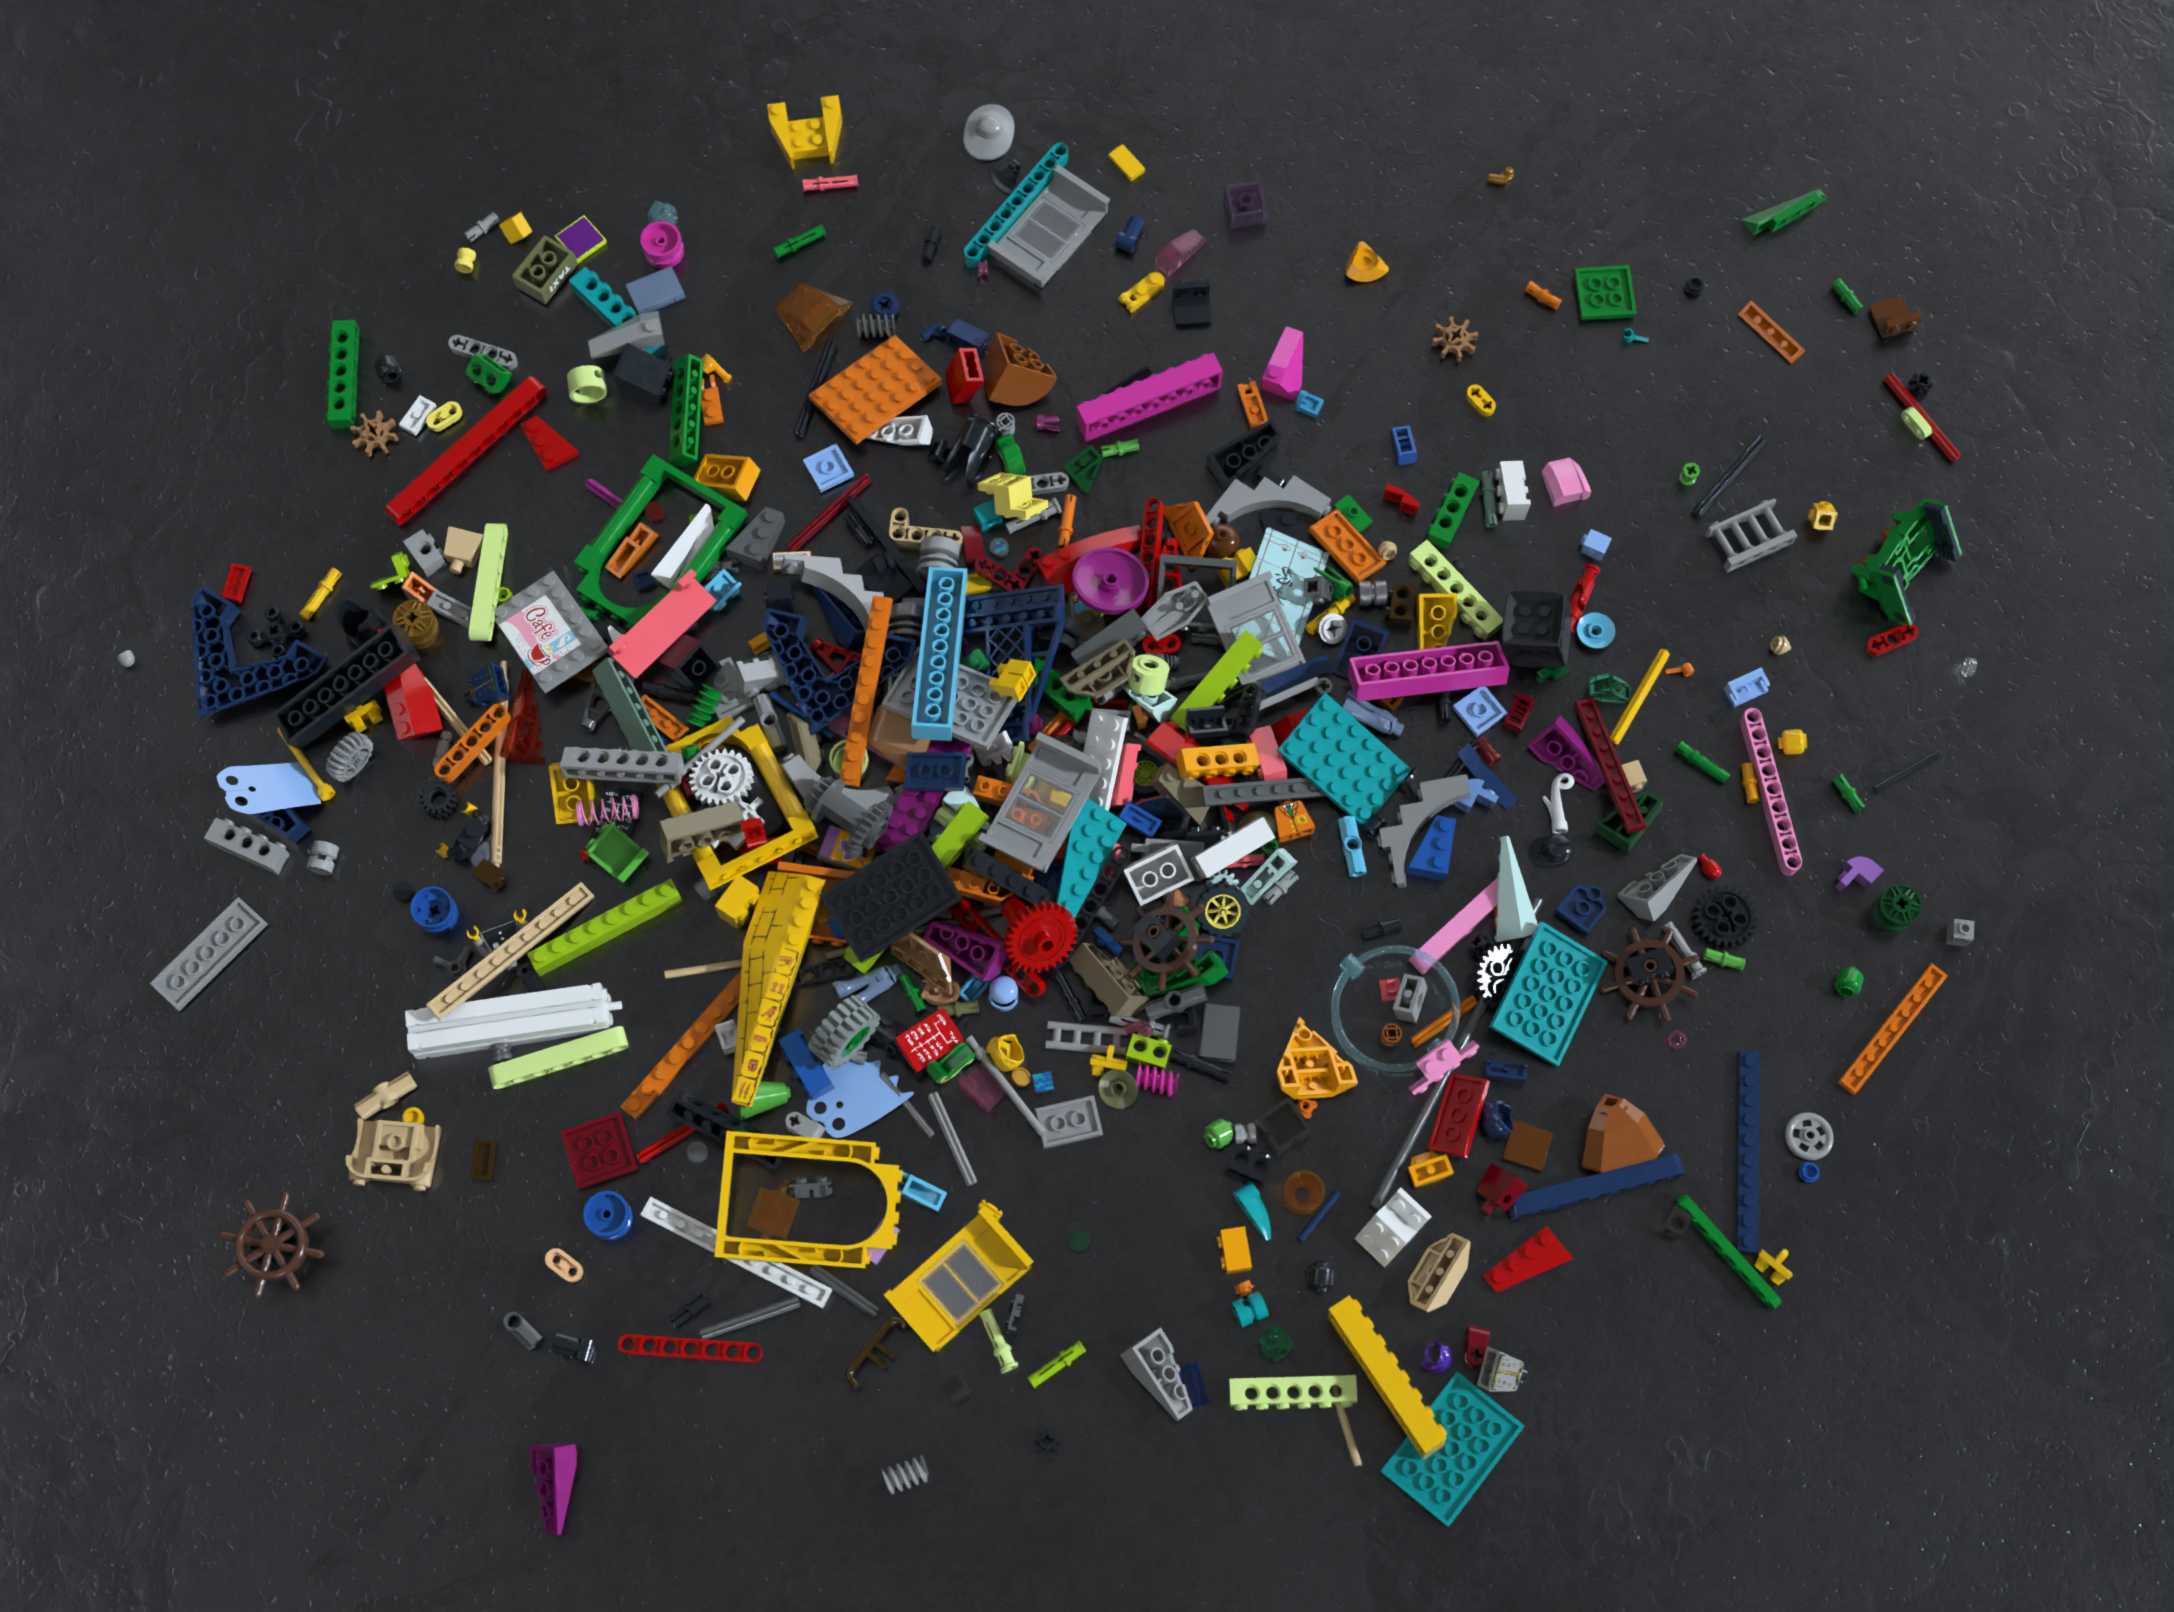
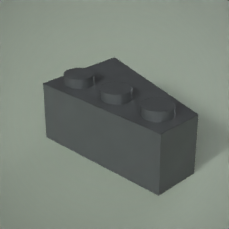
M765 507L725 548L728 558L738 560L740 563L763 571L785 525L784 514Z

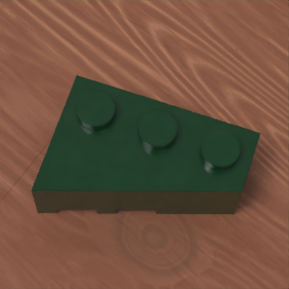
M1647 790L1635 797L1646 823L1645 830L1627 834L1619 813L1615 810L1610 816L1596 823L1595 833L1624 852L1629 853L1662 810L1663 800Z

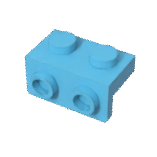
M722 569L704 587L716 599L715 604L709 608L711 612L716 609L720 611L727 604L725 601L730 596L733 598L740 592L739 587L742 584L736 582L725 569Z

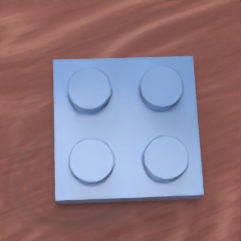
M837 444L803 459L804 465L820 492L854 477L852 469Z
M1486 687L1477 688L1453 705L1454 711L1476 737L1508 714Z

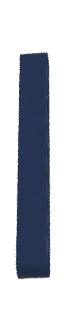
M1673 1154L1522 1193L1508 1211L1511 1219H1518L1676 1178L1685 1173L1679 1155Z

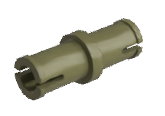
M978 1000L962 1003L955 1001V1004L937 1006L938 1010L944 1007L949 1016L957 1015V1017H962L963 1014L979 1013Z

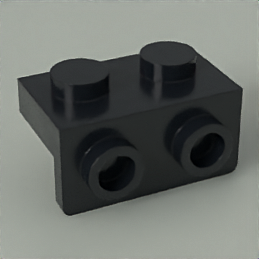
M1224 705L1188 708L1184 722L1189 738L1228 736V727L1224 718Z

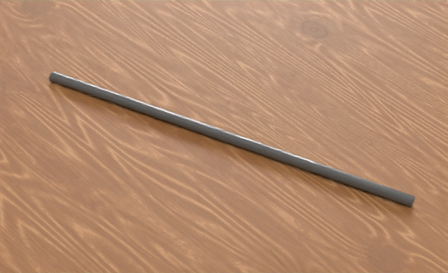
M1534 897L1531 902L1535 916L1543 903L1537 897ZM1524 937L1512 939L1509 943L1510 947H1517L1518 950ZM1504 975L1492 976L1490 980L1501 979ZM1480 997L1478 1004L1454 1046L1457 1051L1467 1045L1489 1003H1484L1485 997ZM1449 1069L1444 1073L1442 1079L1434 1083L1370 1203L1372 1208L1379 1210L1453 1070Z

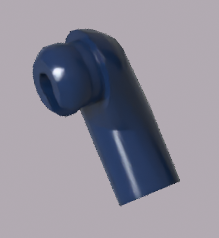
M933 324L923 331L920 336L924 341H927L932 336L945 337L948 328L943 325Z

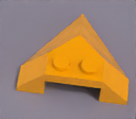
M1299 1017L1276 1071L1281 1090L1293 1099L1333 1097L1357 1085L1358 1081L1353 1066L1348 1061L1344 1062L1337 1055V1051L1314 1030L1310 1031L1304 1025L1305 1022Z

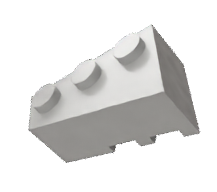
M776 655L769 656V660L759 661L758 658L752 659L753 663L743 664L742 661L736 662L735 678L743 698L748 696L755 697L760 692L772 691L782 685L789 686Z

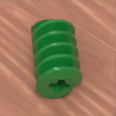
M702 684V686L706 690L698 691L702 697H695L698 704H691L695 710L687 711L691 718L684 717L687 722L698 727L708 726L706 721H711L712 717L710 714L715 713L713 707L719 706L716 700L720 701L723 698L717 690L705 684Z

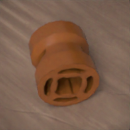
M1394 1023L1384 1026L1380 1034L1381 1043L1386 1047H1395L1402 1037L1401 1028Z

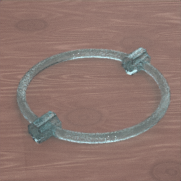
M1403 945L1382 946L1369 950L1357 958L1351 953L1340 964L1344 971L1335 985L1331 1001L1333 1026L1339 1040L1353 1057L1371 1068L1386 1072H1406L1418 1069L1416 1061L1405 1064L1382 1063L1367 1057L1355 1048L1343 1030L1339 1015V1002L1343 987L1349 976L1354 980L1365 970L1366 967L1362 963L1382 954H1408L1430 964L1442 976L1449 989L1452 1000V1018L1444 1039L1441 1041L1437 1037L1426 1048V1051L1429 1053L1446 1039L1452 1041L1458 1028L1460 999L1451 975L1434 957L1413 947Z

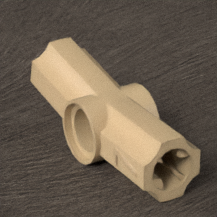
M407 1071L390 1082H384L376 1086L372 1090L373 1093L354 1104L355 1109L362 1119L365 1120L382 1108L385 1109L394 1105L401 1096L417 1088V1085Z

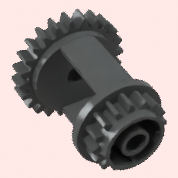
M830 776L828 778L821 777L812 786L804 800L805 811L811 815V820L815 823H818L826 816L849 832L847 853L854 859H859L868 849L870 850L884 834L888 826V819L893 812V807L884 800L881 803L873 804L866 810L842 793L845 785L844 781L841 779L835 780Z

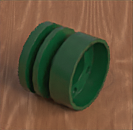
M1901 884L1892 885L1874 901L1871 907L1873 922L1879 929L1887 933L1895 934L1902 932L1919 917L1922 911V901L1913 888Z

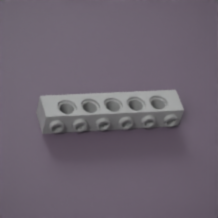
M564 747L560 768L564 778L680 784L684 762L682 754L675 752Z

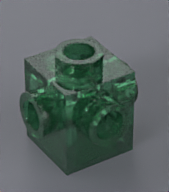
M1278 1324L1258 1339L1262 1346L1260 1350L1267 1359L1271 1357L1276 1363L1296 1348L1288 1333Z

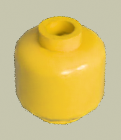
M1801 729L1785 730L1782 733V737L1778 738L1779 749H1783L1786 755L1802 754L1804 749H1807L1806 733L1803 734Z

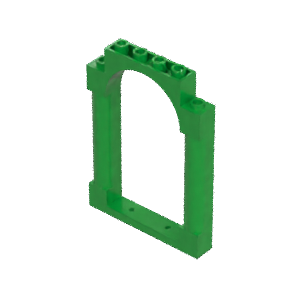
M654 454L640 471L641 476L595 539L590 545L586 544L574 561L577 571L585 576L576 589L579 599L586 604L592 603L595 605L594 608L603 614L604 612L608 613L615 622L620 623L621 621L626 624L625 627L628 630H631L676 587L677 582L690 569L697 574L695 580L701 584L723 554L725 548L731 543L749 518L745 509ZM667 477L723 510L718 517L717 525L668 592H664L657 600L646 606L625 608L611 603L603 596L600 590L599 577L605 561Z

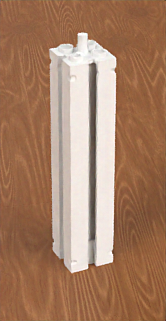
M595 983L592 985L464 1002L440 1022L427 1008L405 1011L406 1027L408 1028V1051L418 1060L425 1059L426 1057L432 1058L492 1049V1045L509 1042L512 1046L591 1035L610 1029V1025H613V1017L609 1011L622 1009V1002H611L607 989H603L601 983Z

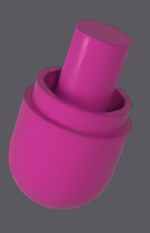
M1038 709L1033 723L1029 724V733L1032 735H1037L1042 730V719L1038 715Z

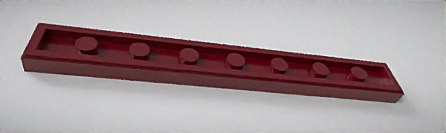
M1594 698L1575 702L1576 711L1626 833L1645 830L1646 823Z

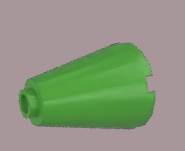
M760 1081L752 1108L737 1105L740 1110H736L739 1120H744L787 1103V1098H791L789 1086H786L784 1082Z

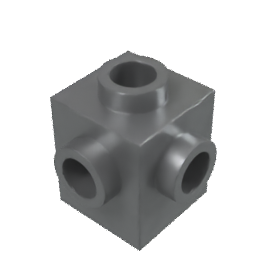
M1323 576L1304 578V597L1315 605H1322L1324 602L1331 601L1333 586L1330 581L1326 580Z

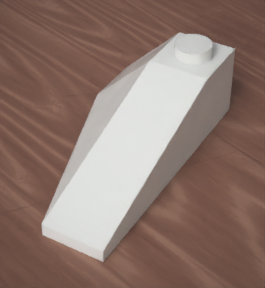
M927 415L895 417L866 438L908 446L930 445L934 431Z

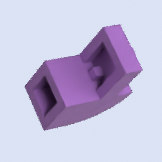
M1854 857L1842 867L1844 871L1837 878L1839 883L1835 887L1842 891L1855 879L1866 889L1884 870L1869 858Z

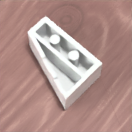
M1500 461L1498 468L1495 469V479L1499 482L1496 489L1497 497H1500L1498 512L1502 514V521L1525 520L1531 502L1526 500L1528 487H1525L1524 482L1526 476L1523 461Z

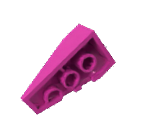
M1285 327L1263 375L1262 390L1296 401L1302 386V331Z

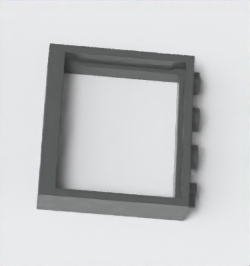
M1160 555L1157 601L1163 596L1165 565L1230 570L1228 588L1236 584L1237 560ZM1191 621L1188 625L1179 629L1181 631H1189V628H1197V632H1208V629L1216 630L1217 633L1214 623Z

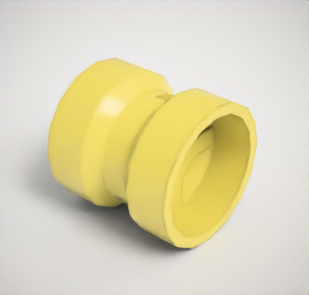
M459 248L457 252L458 259L455 261L454 268L463 273H471L473 270L472 262L475 261L476 253L468 248Z

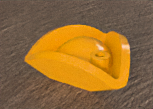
M1362 241L1356 245L1349 258L1346 275L1355 281L1368 282L1385 275L1389 267Z

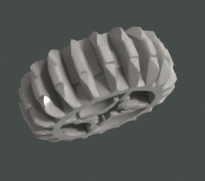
M360 732L349 733L330 752L331 755L327 758L326 771L335 780L342 782L351 780L368 762L369 757L372 755L373 743L366 735Z

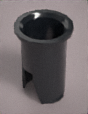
M968 411L964 413L963 417L966 421L940 469L949 474L963 459L964 455L967 454L969 456L964 477L968 479L967 484H972V480L994 438L1001 436L1003 431L989 419Z
M349 598L340 601L336 606V619L346 633L347 645L352 652L375 636L377 629L387 626L385 621L376 617L370 606L368 609L362 608L358 603ZM358 626L357 638L353 637V633L356 627Z

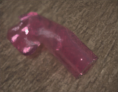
M1143 1020L1124 1025L1126 1034L1138 1032L1144 1037H1149L1153 1034L1152 1026Z

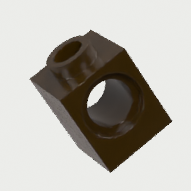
M484 858L472 873L475 880L493 891L502 887L506 880L504 871Z

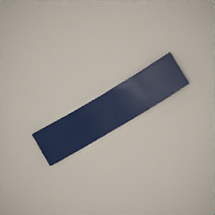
M1324 654L1262 681L1261 684L1267 698L1329 672L1333 668L1327 654Z
M1469 743L1457 753L1476 779L1484 781L1483 787L1494 791L1499 796L1497 802L1506 810L1519 800L1492 773Z

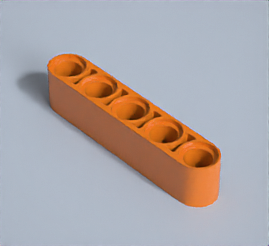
M494 704L440 759L434 768L435 774L444 783L453 782L510 722L511 716L504 705ZM504 712L503 716L496 718L498 713ZM490 726L487 732H482L485 727ZM476 740L474 746H469L470 742ZM458 755H463L462 759L455 761ZM445 769H449L446 775H442Z

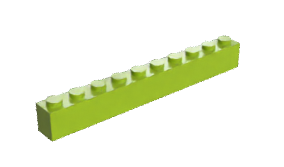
M969 800L966 804L962 803L956 817L954 819L951 818L945 824L944 828L946 829L941 835L938 834L932 841V848L946 871L953 865L989 819L987 814ZM849 945L845 951L846 955L844 958L862 973L866 974L884 950L864 963H860Z

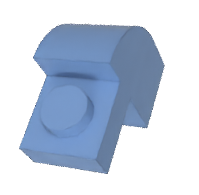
M1470 779L1468 781L1471 798L1451 804L1469 813L1475 801L1493 809L1499 796L1490 789H1483V780Z

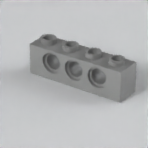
M215 818L204 837L209 844L279 875L290 856L285 849V845L277 841L271 843L262 834L257 836L251 834L252 831L244 826L238 828L234 826L235 823L226 818L223 820ZM234 834L232 839L227 840L229 835ZM252 841L249 847L244 848L247 842ZM269 849V852L262 856V852Z

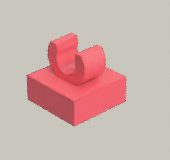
M1399 978L1379 980L1381 1001L1396 1000L1400 988Z

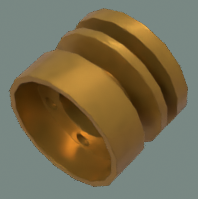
M409 600L399 605L394 611L393 623L405 629L415 649L428 648L438 639L440 633L439 622L426 603L419 600Z

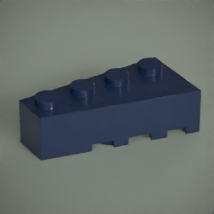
M250 786L248 788V790L251 792L256 791L255 787ZM242 796L235 798V803L240 806H245L248 803L247 799ZM292 808L253 814L295 843L310 830Z

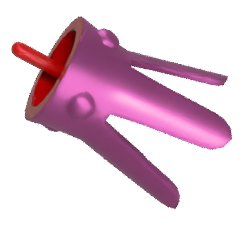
M1059 412L1046 416L1042 414L1037 415V421H1032V423H1037L1038 430L1060 431L1057 426L1048 425L1060 422L1058 416H1053L1059 414Z

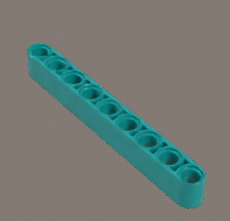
M1064 143L1053 145L964 248V261L967 266L977 267L990 253V249L987 247L990 241L998 243L1054 179L1055 167L1057 165L1064 167L1067 164L1068 147Z

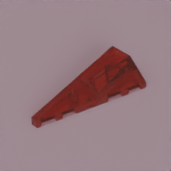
M525 668L521 674L510 715L511 719L506 729L499 756L515 764L542 765L545 759L541 755L543 744L539 740L538 733L540 722L537 701H534L533 695L535 685H532L531 673L528 668Z

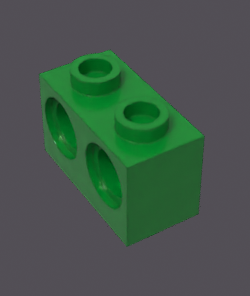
M474 354L465 371L470 376V380L484 386V390L491 394L503 393L512 375L511 372L486 354Z

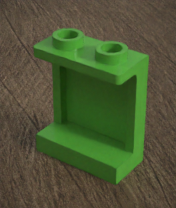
M614 822L605 823L598 830L599 836L596 839H590L585 845L587 849L584 853L619 883H624L649 852L639 847L617 828Z

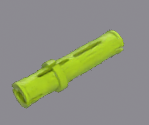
M1077 1341V1343L1064 1352L1063 1350L1060 1351V1355L1027 1378L1033 1387L1036 1388L1066 1365L1070 1366L1071 1362L1085 1353L1086 1350L1080 1341Z

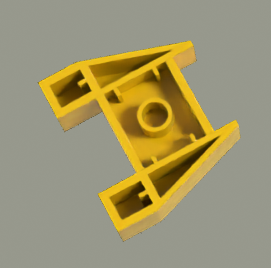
M838 95L821 97L823 117L788 122L785 102L767 105L771 132L792 169H795L794 160L829 156L830 163L833 164L842 126Z

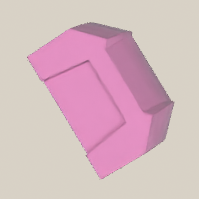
M1571 458L1548 462L1542 470V476L1553 507L1568 502L1589 499L1591 490L1580 466Z

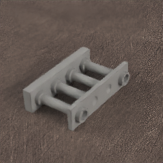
M1775 498L1770 501L1763 500L1754 508L1720 523L1716 521L1708 526L1705 534L1706 538L1715 535L1728 556L1723 566L1727 573L1793 544L1797 537L1794 529L1789 532L1784 531L1772 512V508L1777 502ZM1765 514L1777 534L1775 538L1770 539L1766 537L1755 518L1756 516ZM1748 520L1761 542L1760 545L1755 547L1750 545L1739 526L1740 523ZM1732 528L1744 551L1739 554L1734 553L1722 531Z

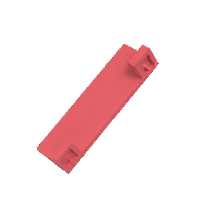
M692 569L625 635L622 634L609 646L607 653L634 679L642 674L715 604L716 599L695 580L697 574Z

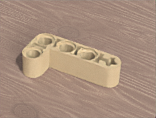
M904 508L893 510L889 537L897 548L920 550L923 538L942 536L957 541L960 544V551L963 549L962 534L959 531L909 526L907 510ZM900 517L904 518L903 521H897L896 519ZM895 535H902L901 538H894ZM916 536L921 537L919 540H913Z

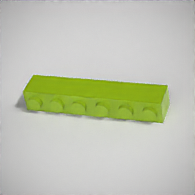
M1245 630L1172 715L1170 720L1179 725L1180 729L1186 733L1187 729L1184 722L1186 710L1188 708L1210 707L1216 702L1219 704L1225 698L1224 692L1228 687L1232 689L1239 680L1236 678L1239 674L1242 673L1244 675L1251 667L1249 664L1253 658L1257 660L1263 653V644Z

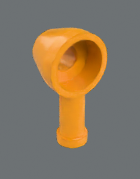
M706 353L702 358L703 371L706 374L715 371L725 383L729 382L732 376L724 371Z

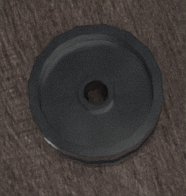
M1065 617L1064 629L1055 656L1070 657V653L1077 647L1075 640L1079 638L1081 627L1070 618ZM1056 625L1038 627L1039 632H1037L1034 640V645L1038 650L1048 651Z

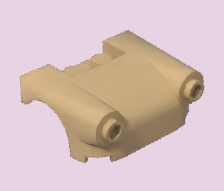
M358 1118L356 1145L353 1153L346 1155L349 1180L352 1181L353 1185L365 1186V1183L373 1180L410 1184L413 1186V1190L425 1191L426 1188H430L443 1128L439 1125L428 1127L419 1123L386 1120L371 1122Z

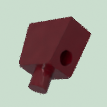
M1491 1163L1477 1190L1478 1194L1485 1199L1480 1210L1488 1215H1491L1496 1206L1505 1211L1508 1210L1528 1185L1516 1175Z

